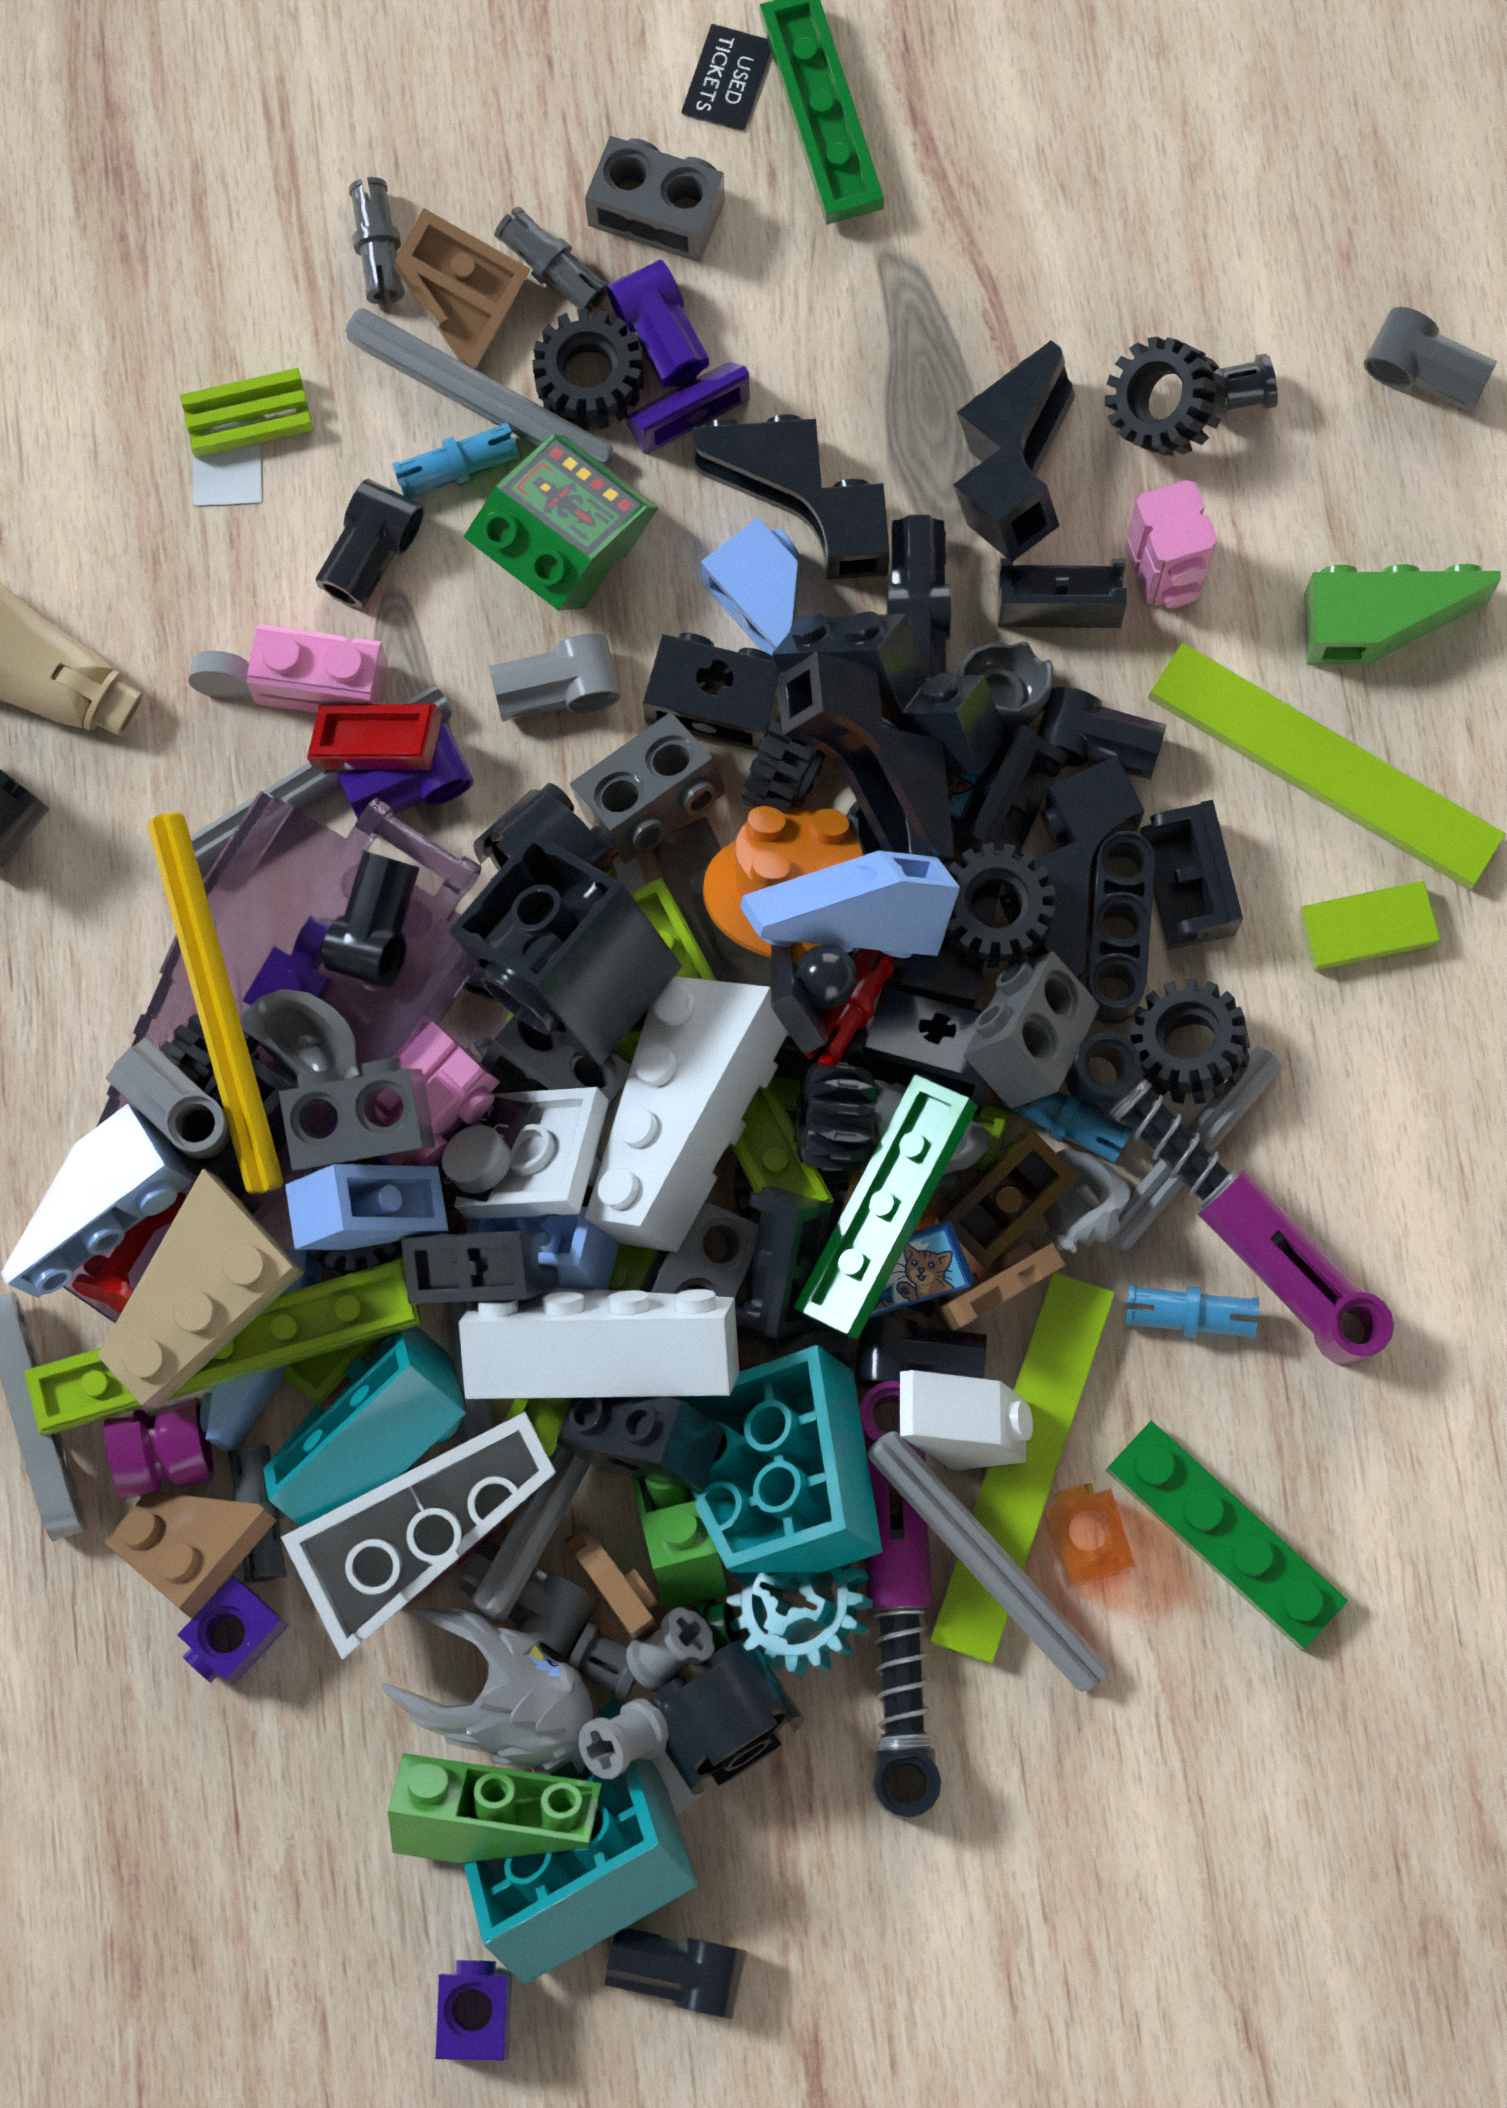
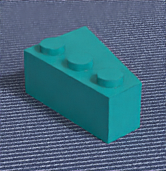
M418 1326L389 1334L366 1363L356 1356L343 1371L352 1381L327 1411L316 1404L263 1469L268 1500L299 1526L302 1527L413 1470L416 1460L434 1443L441 1444L445 1442L460 1426L462 1417L466 1414V1409L451 1355Z

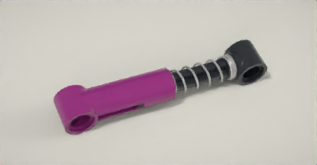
M1111 1032L1097 1034L1087 1040L1079 1048L1065 1076L1067 1089L1071 1095L1084 1106L1099 1108L1104 1114L1109 1110V1114H1112V1117H1116V1122L1125 1121L1136 1132L1134 1135L1135 1141L1143 1139L1154 1150L1153 1160L1161 1158L1173 1170L1171 1178L1180 1177L1191 1189L1190 1197L1198 1196L1203 1201L1200 1204L1202 1209L1197 1215L1313 1333L1315 1344L1322 1355L1334 1363L1348 1365L1367 1359L1386 1348L1393 1335L1394 1322L1392 1313L1385 1302L1374 1294L1363 1292L1245 1170L1239 1174H1236V1170L1227 1171L1217 1161L1218 1152L1209 1153L1199 1142L1200 1133L1191 1134L1180 1123L1181 1114L1172 1115L1162 1104L1163 1095L1154 1096L1151 1093L1153 1091L1151 1083H1148V1080L1143 1078L1146 1073L1141 1069L1139 1052L1131 1041L1122 1035ZM1090 1058H1104L1113 1065L1117 1076L1115 1084H1104L1093 1077L1089 1067ZM1345 1313L1355 1315L1364 1325L1365 1336L1361 1345L1351 1342L1344 1335L1341 1322Z
M887 1381L879 1383L870 1389L863 1398L860 1407L861 1423L882 1546V1553L864 1558L865 1572L869 1576V1580L865 1583L866 1597L873 1600V1607L866 1610L875 1612L873 1616L880 1622L881 1637L874 1643L881 1649L882 1664L878 1666L876 1672L882 1676L883 1692L876 1698L883 1703L884 1719L878 1724L884 1730V1734H881V1739L878 1741L881 1743L879 1745L880 1751H875L876 1772L872 1787L875 1800L883 1811L894 1818L907 1820L920 1817L933 1807L940 1795L941 1778L939 1769L936 1766L935 1749H930L931 1746L929 1745L931 1743L929 1740L931 1736L924 1732V1714L930 1709L923 1705V1686L929 1682L922 1678L921 1659H924L928 1654L921 1651L920 1632L924 1631L927 1627L920 1624L919 1615L924 1614L925 1610L932 1608L929 1525L901 1494V1515H890L888 1480L868 1458V1451L872 1445L886 1434L874 1423L872 1414L875 1409L881 1404L888 1402L900 1405V1382ZM905 1440L926 1463V1453ZM907 1765L913 1766L921 1772L926 1786L925 1793L920 1800L915 1803L905 1804L892 1797L887 1783L888 1776L895 1768Z

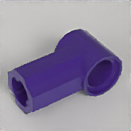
M660 259L606 285L607 295L616 317L627 323L628 334L631 332L635 333L646 358L663 388L668 386L678 388L696 379L698 374L709 366V357L683 311L684 303L677 283L663 260Z
M442 723L439 728L431 770H351L338 776L361 829L421 802L426 806H433L453 800L468 791L474 783V779L450 727Z

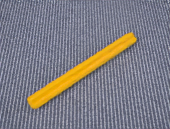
M167 812L159 814L148 820L147 827L245 1190L253 1195L274 1191L283 1185L284 1180L187 822L182 813Z

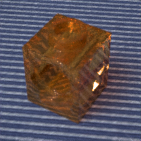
M1087 1483L1054 1494L1057 1505L1048 1507L1043 1516L1066 1590L1129 1572L1135 1566L1111 1489L1095 1493L1092 1483ZM1086 1516L1099 1522L1104 1531L1103 1545L1096 1550L1090 1551L1077 1547L1069 1535V1525L1072 1520Z

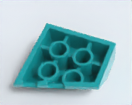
M815 1345L739 1372L730 1395L669 1397L682 1400L724 1428L703 1491L691 1490L697 1500L695 1507L726 1569L733 1573L825 1572L882 1553L854 1373L845 1364L820 1346Z
M613 1698L597 1714L600 1718L609 1720L620 1715L622 1706ZM637 1758L631 1761L627 1770L613 1779H602L594 1775L586 1764L583 1772L577 1774L569 1763L550 1774L551 1776L602 1783V1791L589 1848L463 1863L482 1943L523 1985L698 1886L668 1788L652 1759Z

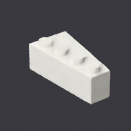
M674 976L650 1005L585 1214V1219L621 1244L678 1252L717 1180L716 1175L713 1173L716 1164L724 1150L730 1144L735 1146L747 1125L741 1118L758 1087L767 1088L778 1068L773 1059L787 1035L790 1036L771 1008V987Z
M555 1287L529 1299L474 1301L459 1321L465 1399L730 1395L739 1376L735 1300L733 1297H716L715 1292L711 1290L694 1289L678 1294H666L636 1290L616 1291Z
M526 1412L281 1537L342 1660L556 1473Z

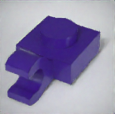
M310 915L296 938L292 953L289 954L274 946L242 1001L251 1006L260 996L282 989L307 992L322 1000L333 979L317 971L322 963L323 943L330 926Z

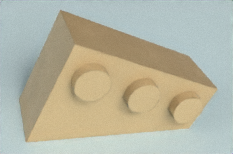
M202 1169L97 1356L142 1406L159 1408L295 1283L305 1271L217 1175Z

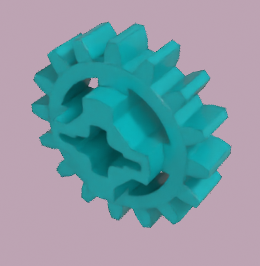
M853 1562L825 1572L733 1573L732 1576L738 1582L744 1584L742 1593L727 1596L728 1604L742 1609V1615L730 1623L731 1630L742 1635L751 1634L745 1641L744 1647L747 1651L752 1649L760 1650L773 1670L779 1672L786 1664L788 1672L797 1676H805L808 1662L810 1661L815 1668L826 1672L831 1669L830 1652L835 1650L847 1657L853 1653L850 1644L846 1640L850 1631L856 1634H865L868 1629L862 1622L856 1619L857 1610L873 1607L872 1599L857 1593V1588L869 1580L868 1573L859 1568H849ZM833 1581H835L837 1589V1604L831 1589ZM784 1593L795 1597L797 1594L806 1596V1600L817 1605V1609L813 1611L806 1607L802 1609L793 1607V1603L782 1596ZM763 1603L768 1615L766 1621L763 1616ZM824 1629L817 1637L808 1641L810 1635Z

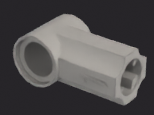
M601 634L577 635L559 642L554 646L553 652L489 666L502 722L561 708H566L574 713L593 712L615 704L621 696L608 640L605 635Z
M146 1037L134 1046H131L114 1063L112 1070L105 1077L116 1090L169 1138L182 1153L190 1158L201 1160L212 1158L222 1152L228 1144L231 1134L224 1110ZM198 1110L212 1113L215 1119V1126L207 1139L196 1143L183 1139L181 1132L182 1123L189 1114Z

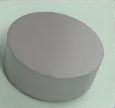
M204 651L193 657L188 682L196 691L213 698L227 700L242 699L250 693L246 683L249 662L229 652Z
M473 1125L458 1132L448 1142L443 1152L442 1166L446 1175L460 1190L467 1193H481L493 1188L505 1177L511 1165L512 1154L509 1145L495 1129L487 1125Z

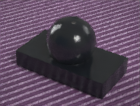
M795 942L794 945L788 947L772 944L771 1008L799 1049L807 1054L826 1044L825 1010L840 1007L852 997L858 984V971L852 957L839 947L824 944L806 951L801 942Z

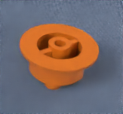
M760 806L752 809L748 814L747 822L740 829L736 840L716 854L705 873L703 883L704 903L717 927L740 946L771 958L772 944L759 938L740 908L743 895L863 856L859 841L848 829V818L840 811L834 809L815 811L791 807L788 814L769 806ZM802 943L806 951H808L810 948L821 945L812 943Z

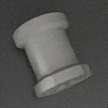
M682 1607L673 1609L662 1620V1628L653 1635L639 1636L630 1643L626 1653L628 1667L634 1678L644 1688L657 1692L669 1682L679 1678V1672L689 1664L698 1666L712 1656L714 1652L712 1631L705 1620L696 1612Z
M634 1699L622 1706L620 1715L609 1720L606 1718H595L583 1725L579 1733L578 1745L586 1766L594 1775L602 1779H613L624 1773L631 1761L637 1758L651 1760L665 1752L669 1731L666 1720L657 1707L653 1706L646 1699Z

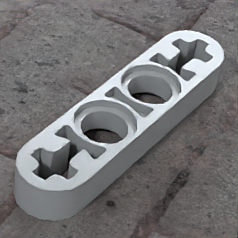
M10 1292L0 1296V1379L37 1507L49 1538L54 1542L85 1531V1518L60 1432L48 1436L40 1435L38 1432L24 1370L38 1367L40 1363L22 1305L16 1293Z

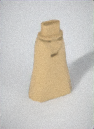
M0 583V700L62 724L80 728L84 726L89 731H93L97 726H100L121 736L139 708L143 693L123 684L122 674L102 657L47 620Z

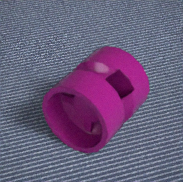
M197 1397L164 1403L159 1407L156 1416L152 1417L140 1408L104 1419V1438L108 1463L116 1491L121 1499L159 1492L163 1480L169 1479L177 1488L214 1480L211 1442L206 1439V1432L201 1428V1403Z

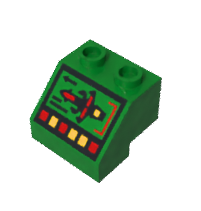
M551 435L495 486L463 538L558 611L583 609L617 558L627 557L659 507L565 435Z

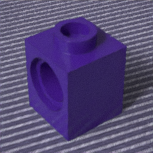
M232 1575L177 1636L190 1647L182 1657L208 1682L212 1683L220 1675L224 1680L236 1684L286 1630L289 1624L243 1581ZM230 1617L239 1618L245 1628V1637L242 1644L232 1652L220 1653L213 1641L217 1625Z
M456 1960V1973L439 1974L435 2059L493 2061L509 2059L512 1975L496 1974L497 1961ZM469 1989H477L484 1992L491 2000L493 2007L489 2023L479 2030L467 2028L460 2022L457 2016L458 2000Z

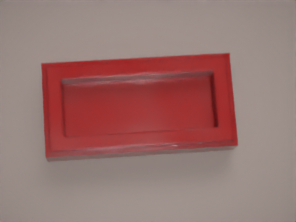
M319 704L307 760L315 770H431L442 714L435 704Z

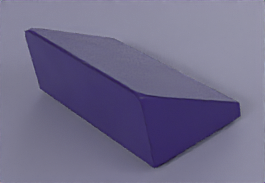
M732 362L725 363L625 416V423L643 453H650L692 431L693 427H700L749 401V372L745 365Z

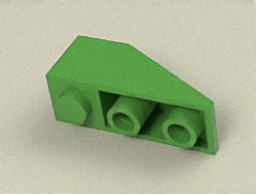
M1399 564L1389 566L1382 572H1358V569L1351 565H1333L1322 569L1320 572H1313L1304 593L1307 664H1369L1488 603L1501 580V571H1482V568L1475 564L1453 565L1444 571H1420L1419 567L1415 565Z
M631 1477L664 1612L678 1607L693 1605L700 1601L727 1596L728 1591L719 1554L695 1507L697 1500L692 1490Z
M403 1753L388 1808L392 1853L453 1863H465L589 1848L602 1791V1783Z

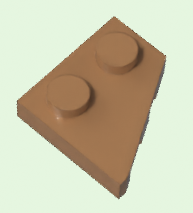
M423 208L394 262V268L458 360L477 370L531 270Z
M1031 1240L1023 1243L997 1258L1003 1270L983 1282L973 1272L974 1280L970 1287L945 1294L944 1297L947 1302L934 1309V1313L944 1330L952 1331L963 1327L978 1318L977 1316L999 1303H1003L1064 1267L1065 1263L1054 1244L1050 1243L1036 1250Z
M156 1492L143 1495L103 1542L176 1607L193 1619L277 1520L259 1504Z
M585 1525L564 1539L566 1545L633 1640L642 1635H650L658 1629L651 1614L660 1607L635 1569L623 1576L613 1560Z

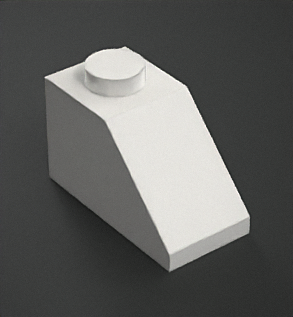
M914 1370L900 1372V1436L953 1471L1026 1462V1440H1029L1033 1433L1032 1413L1025 1398L1001 1381Z

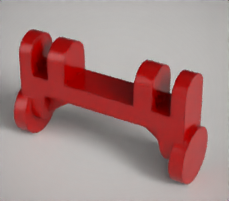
M182 1192L177 1193V1198L170 1207L158 1214L145 1217L125 1232L124 1239L116 1246L110 1257L95 1255L85 1262L83 1268L89 1275L77 1274L72 1282L74 1290L85 1297L107 1303L112 1309L121 1314L134 1292L130 1287V1270L155 1230L167 1224H172L188 1195Z

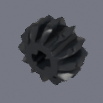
M848 1062L822 1066L812 1063L807 1069L806 1074L800 1080V1093L796 1097L797 1108L793 1119L795 1121L793 1140L797 1144L796 1153L801 1163H805L810 1167L821 1168L822 1171L842 1173L843 1170L858 1171L870 1154L871 1139L875 1136L874 1123L878 1114L875 1111L877 1092L874 1088V1079L869 1070L849 1065Z

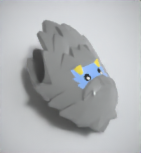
M452 1607L450 1610L418 1609L415 1615L476 1644L489 1663L488 1679L484 1689L473 1704L448 1706L383 1682L382 1689L397 1705L409 1713L411 1722L445 1736L446 1743L489 1753L496 1764L531 1768L532 1773L550 1775L569 1763L577 1774L583 1772L585 1762L578 1745L579 1733L583 1725L594 1719V1713L588 1689L582 1682L581 1674L576 1669L564 1662L559 1663L546 1656L539 1647L540 1639L523 1632L502 1627L497 1628L481 1613Z

